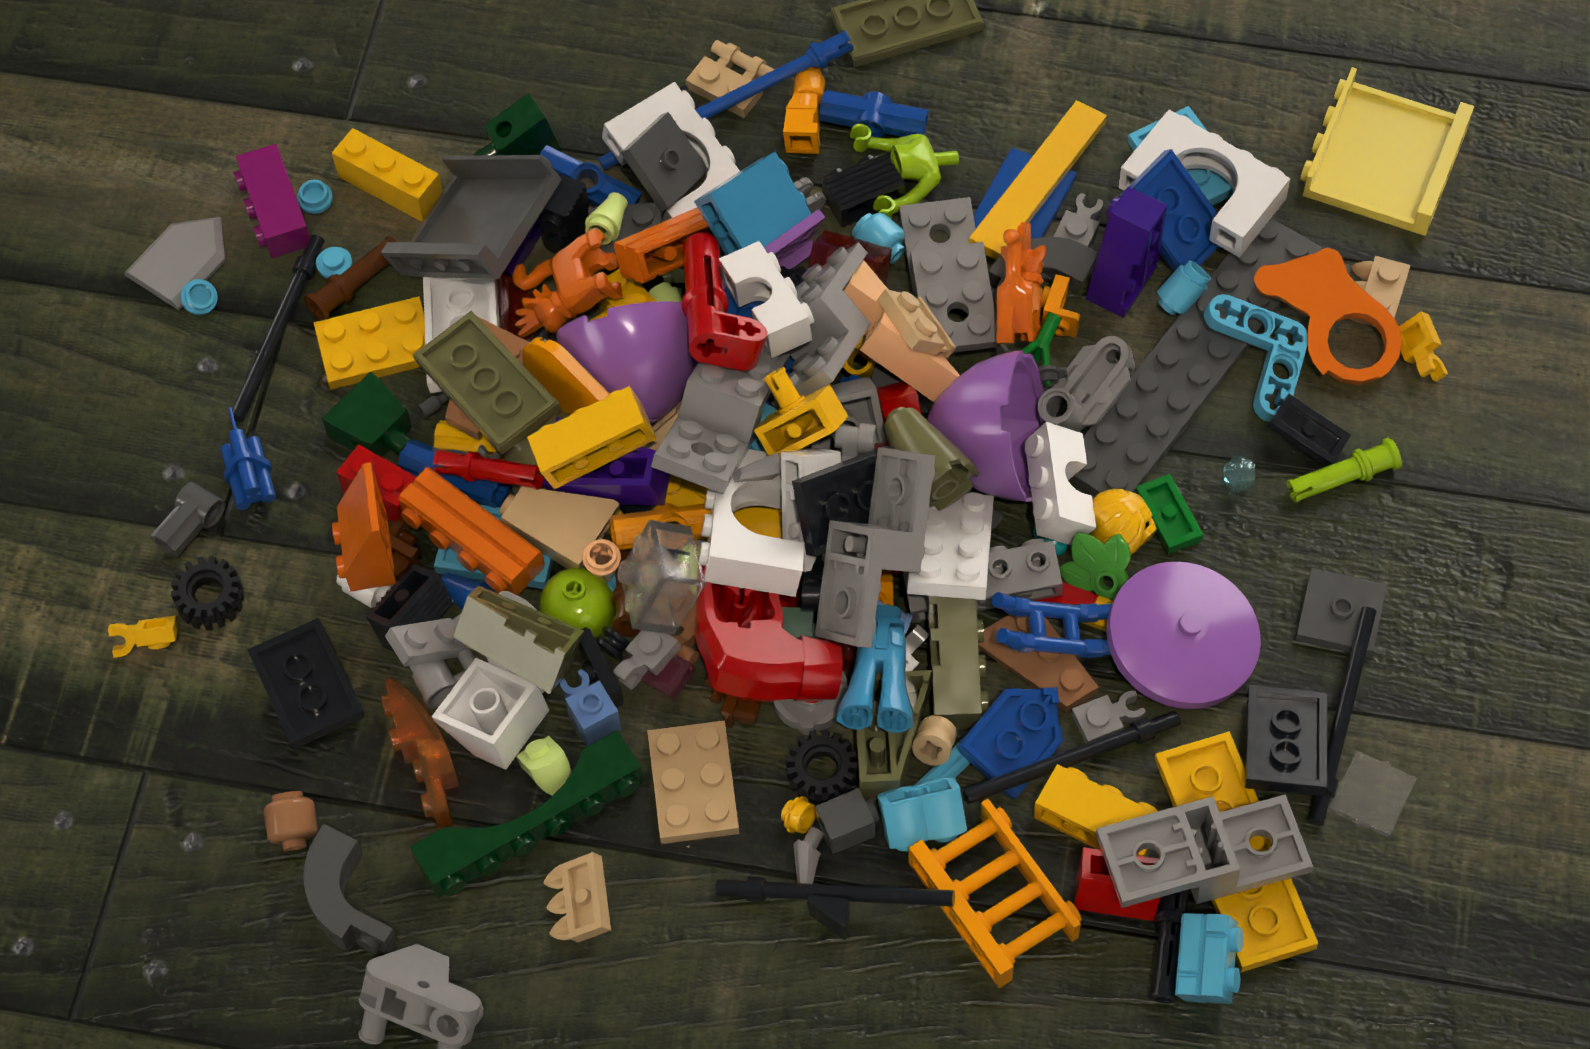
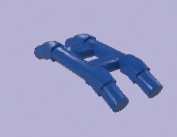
M1000 592L995 593L992 597V605L994 607L1002 609L1013 616H1028L1031 634L1020 631L1015 632L1006 628H1001L997 632V641L1008 645L1011 649L1029 653L1036 651L1079 655L1085 658L1111 655L1107 640H1102V638L1081 640L1078 622L1088 623L1106 620L1112 604L1079 603L1078 605L1032 601L1028 598H1020L1014 595L1009 596ZM1044 617L1062 619L1065 638L1047 637Z

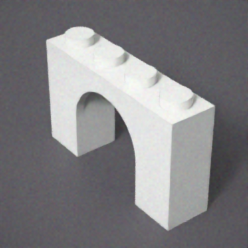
M675 82L606 122L602 134V139L623 166L627 162L621 152L660 115L669 112L708 168L706 180L699 188L676 201L669 209H666L662 222L697 208L694 202L696 199L740 172L735 165V157L731 150L725 145L721 146L715 138V131L711 123L706 118L699 116L694 109L695 104L690 94L686 90L681 91Z
M1168 110L1122 165L1119 188L1125 190L1164 150L1169 149L1173 150L1186 170L1201 168L1221 175L1230 184L1233 195L1213 218L1209 240L1240 258L1286 200L1290 178L1285 176L1278 168L1270 167L1257 160L1248 151L1240 150L1227 143L1218 134L1210 133L1197 126L1188 117Z
M749 449L739 468L768 457L767 452ZM778 475L773 480L736 483L732 478L724 494L707 488L704 508L711 509V514L705 513L701 536L708 537V542L701 543L698 565L705 566L703 581L796 597L803 571L805 543L756 534L742 526L733 515V512L747 506H766L782 509L781 475Z

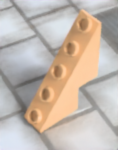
M863 260L843 289L871 322L864 334L865 337L860 351L935 403L938 396L960 375L948 360L944 358L941 352L935 356L913 351L909 348L877 301L882 292L888 288Z

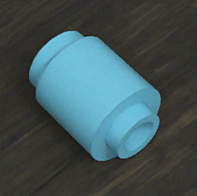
M1191 260L1185 265H1179L1157 290L1160 297L1158 303L1165 311L1172 315L1176 313L1184 314L1208 289L1207 283L1211 280L1209 274Z

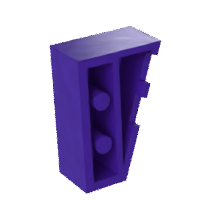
M1129 186L1120 198L1114 197L1106 212V217L1109 219L1086 300L1124 318L1159 265L1167 210L1166 204Z
M556 417V422L562 420L563 418ZM642 446L555 490L546 479H544L543 485L547 490L614 499L620 505H665L670 474L651 467L656 451Z

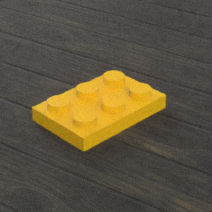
M420 296L313 322L330 390L359 383L370 372L379 378L420 367L413 357L414 353L425 346V320Z

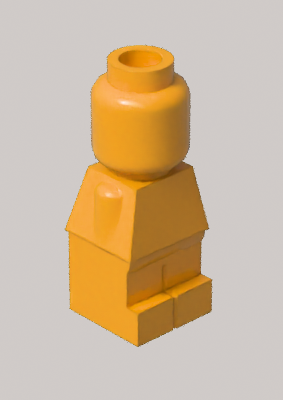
M810 67L795 76L793 94L786 106L783 128L786 153L819 154V104L825 89V79L819 68Z

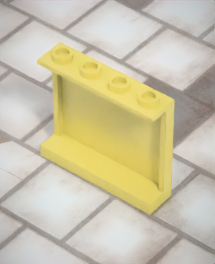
M1352 67L1347 80L1340 79L1334 95V99L1338 100L1336 107H1328L1323 121V126L1327 127L1325 133L1318 132L1311 151V153L1316 154L1314 160H1306L1300 177V180L1305 182L1303 196L1426 236L1469 127L1474 106L1460 102L1456 114L1371 88L1354 82L1357 69Z

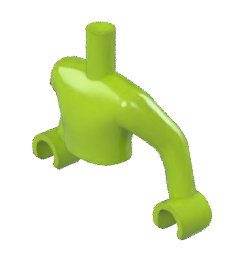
M855 124L850 132V138L855 139L853 148L857 152H864L867 148L891 152V161L894 163L902 179L917 180L919 182L912 190L900 198L893 200L886 195L876 198L873 209L880 210L878 213H884L890 219H892L894 213L899 212V206L921 202L939 184L941 180L940 166L958 165L959 163L957 151L934 153L929 139L923 134H911L899 138L871 136V129L864 124Z

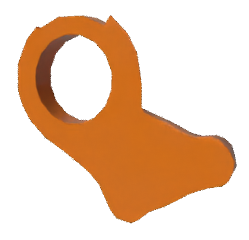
M1327 247L1314 254L1302 256L1285 263L1263 265L1255 273L1254 282L1256 290L1261 296L1282 300L1292 308L1310 316L1308 351L1312 362L1322 375L1328 374L1340 383L1362 385L1385 376L1398 360L1402 338L1395 318L1385 306L1353 281L1338 251ZM1357 318L1366 320L1374 325L1381 334L1384 344L1381 359L1371 367L1363 369L1348 368L1339 363L1331 354L1328 345L1329 331L1335 324L1341 320Z

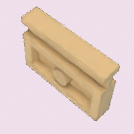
M885 289L877 299L911 350L935 356L941 352L944 358H949L957 348L921 297L916 298L906 291L900 293Z

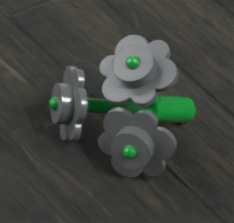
M1048 312L1036 340L1020 350L1024 351V354H1030L1034 351L1032 356L1036 364L1042 354V366L1038 369L1043 386L1057 384L1059 379L1068 376L1066 367L1050 365L1049 345L1062 320V317ZM1003 343L996 347L998 355L1012 352Z

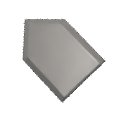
M221 216L170 224L124 272L125 276L177 310H180L183 307L181 303L183 287L195 279L207 281L226 261Z

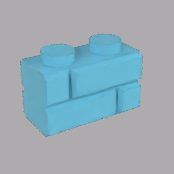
M1182 914L1175 995L1182 1000L1197 1003H1232L1233 993L1239 991L1241 981L1240 971L1238 968H1235L1236 952L1242 951L1244 942L1243 930L1241 927H1238V922L1232 917L1221 914Z

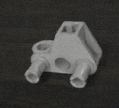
M414 944L368 961L359 996V1003L365 1011L358 1035L365 1043L380 1044L385 1039V1030L389 1020L437 1040L436 1049H461L463 1045L471 1042L475 1026L483 1017L484 1008L476 994L449 982L448 956L419 944Z

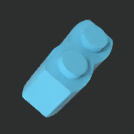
M954 777L934 779L917 786L891 789L877 795L884 836L890 849L909 851V847L921 839L924 842L927 840L950 842L956 839L959 834L967 831L960 787Z

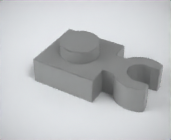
M1079 194L1076 198L1075 213L1068 210L1065 211L1053 237L1071 239L1091 247L1099 230L1100 222L1096 220L1102 214L1103 200L1098 199L1094 207L1087 208L1084 206L1085 194Z
M1136 691L1123 693L1119 701L1113 704L1109 696L1105 695L1072 708L1071 715L1085 743L1124 730L1122 722L1131 724L1134 721L1145 718L1146 711L1144 708L1131 711L1126 707V705L1136 701Z

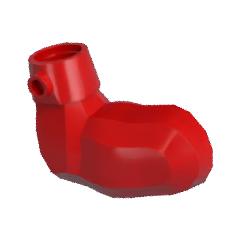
M697 563L695 640L704 660L711 686L716 691L742 701L750 702L794 699L795 702L817 703L819 701L837 699L843 668L842 647L840 643L803 635L798 639L784 630L783 611L779 594L703 581L705 566L698 565Z

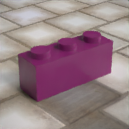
M275 143L236 156L240 170L233 173L239 191L247 190L249 198L243 199L249 219L257 218L259 225L254 226L253 229L259 247L267 246L271 259L306 248L310 236L277 144Z

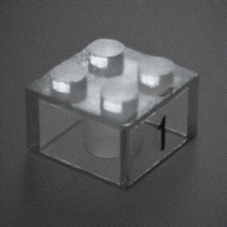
M649 520L642 533L636 536L633 548L626 560L620 563L618 580L622 583L625 595V610L629 612L632 629L675 635L706 583L702 567L698 565L699 556L691 526Z

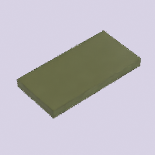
M857 0L831 8V16L838 33L845 30L851 39L848 43L853 44L854 50L847 52L853 68L984 30V22L974 0Z
M472 311L413 354L416 363L501 455L561 410L559 402Z

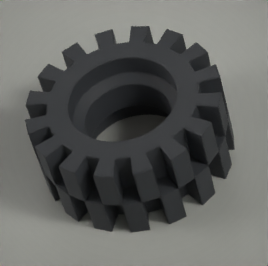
M203 556L197 557V565L193 566L188 561L184 564L186 572L178 569L175 573L178 580L172 579L171 587L173 591H171V597L185 623L189 624L191 622L193 628L199 630L203 624L207 631L213 630L212 623L217 622L220 629L226 626L223 619L227 617L232 622L236 618L234 610L241 612L243 608L241 601H244L245 596L236 570L233 566L229 567L226 560L221 559L220 563H218L215 556H209V562L205 563ZM216 583L222 587L220 596L212 602L198 603L194 600L195 591L205 584Z
M824 729L823 736H817L816 730L809 732V739L807 740L804 735L798 738V746L792 744L790 756L787 755V774L791 790L793 792L797 791V797L799 798L801 796L807 797L808 802L816 805L817 800L824 803L852 791V786L855 787L857 783L858 762L856 751H852L851 742L848 739L843 742L842 735L837 732L834 738L830 737V730ZM817 757H829L836 762L838 770L830 779L817 780L807 771L810 761Z

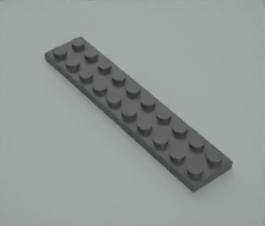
M1271 218L1240 258L1229 252L1210 276L1211 280L1207 283L1208 289L1187 312L1178 316L1132 374L1130 383L1117 398L1118 400L1114 406L1108 410L1097 426H1091L1083 436L1087 465L1070 478L1069 481L1093 496L1114 488L1135 493L1136 486L1146 481L1251 345L1210 328L1204 319V309L1208 303L1217 295L1226 294L1276 313L1284 302L1276 298L1261 296L1257 292L1254 282L1257 270L1263 265L1285 263L1302 256L1314 254L1320 251L1322 247ZM1219 307L1217 309L1220 311L1219 317L1225 319L1227 317L1224 312L1225 308ZM1239 313V315L1237 316V318L1239 319L1235 323L1236 325H1238V322L1243 316V314ZM1257 318L1248 319L1249 329L1255 334H1260L1264 329L1263 323Z

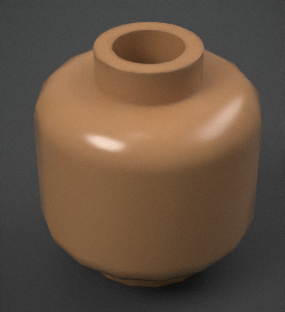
M290 791L271 796L272 802L268 803L263 811L268 841L273 844H282L283 851L306 848V840L314 838L318 833L314 801L311 798L303 797L302 791Z

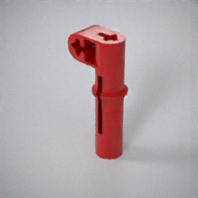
M692 234L683 243L685 294L682 297L681 305L683 313L687 317L690 354L696 361L705 364L743 371L752 370L757 366L768 331L762 323L755 319L726 313L729 301L726 293L723 291L719 262V243L710 234Z

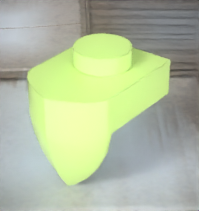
M550 736L532 741L526 746L524 751L516 756L521 768L536 782L540 789L552 796L562 787L571 774L570 764L563 749Z

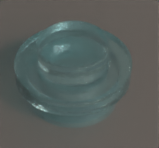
M1234 455L1224 468L1225 483L1229 485L1232 492L1238 493L1253 486L1255 479L1253 461L1245 459L1242 455Z

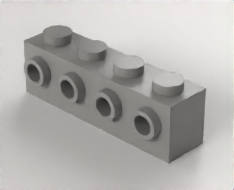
M1032 539L1024 542L1021 547L1007 549L1006 546L991 547L989 551L986 600L976 599L977 611L997 608L992 605V597L997 592L1009 596L1014 595L1020 598H1028L1033 601L1063 595V583L1054 541L1045 542L1044 539ZM903 571V578L907 594L909 573ZM907 594L910 614L913 615L912 623L928 620L929 596Z

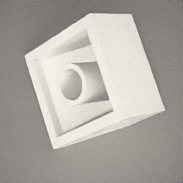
M475 658L432 715L434 722L473 755L506 770L549 712V708L540 688L513 673Z

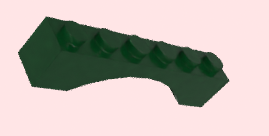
M616 730L584 748L576 767L562 787L549 800L530 813L510 822L486 828L461 829L444 827L410 846L414 860L437 899L444 895H455L466 887L467 882L480 875L487 876L494 873L501 867L502 862L509 858L529 853L539 841L550 835L558 836L569 829L571 823L583 816L591 817L599 813L606 803L618 796L626 797L634 793L640 784L644 782L641 765L619 731Z

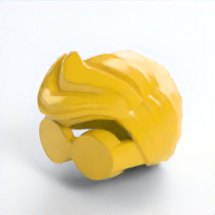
M1114 488L1098 493L1092 500L1096 528L1090 532V535L1099 539L1104 544L1113 535L1119 533L1125 539L1131 554H1133L1147 543L1157 531L1152 519V512L1144 499L1136 493ZM1148 521L1149 526L1145 529L1146 522Z

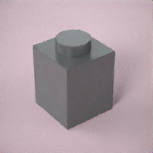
M859 788L815 806L816 823L820 831L823 832L824 840L832 855L875 837V822L879 821L878 812L870 798L864 800Z

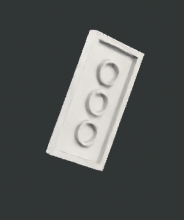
M423 277L425 345L470 311L476 316L500 327L497 279ZM427 375V386L430 393L441 392L442 390Z
M973 492L965 494L958 501L940 511L936 506L929 507L930 515L926 525L925 554L921 563L920 573L909 572L907 594L986 600L994 496Z

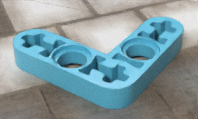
M1226 294L1217 295L1204 309V319L1207 325L1215 331L1267 350L1253 400V408L1259 418L1269 422L1289 393L1294 395L1308 345L1307 329L1295 320ZM1219 307L1225 308L1224 312L1227 315L1225 319L1219 317L1220 311L1217 310ZM1239 313L1243 314V316L1238 322V325H1236L1235 323L1239 319L1237 318V316L1239 315ZM1249 318H1257L1263 323L1265 327L1263 334H1255L1249 329ZM1275 327H1276L1277 329H1276V330L1274 331V333H1273V334H1275L1276 336H1275L1273 339H1271V338H1270V335L1272 334L1273 330H1274ZM1287 333L1292 334V340L1295 342L1292 346L1287 344L1288 338L1285 336ZM1274 363H1282L1288 368V379H1280L1274 374L1272 369ZM1274 389H1278L1279 391L1274 399V404L1277 407L1272 410L1269 408L1270 402L1267 399L1273 394Z

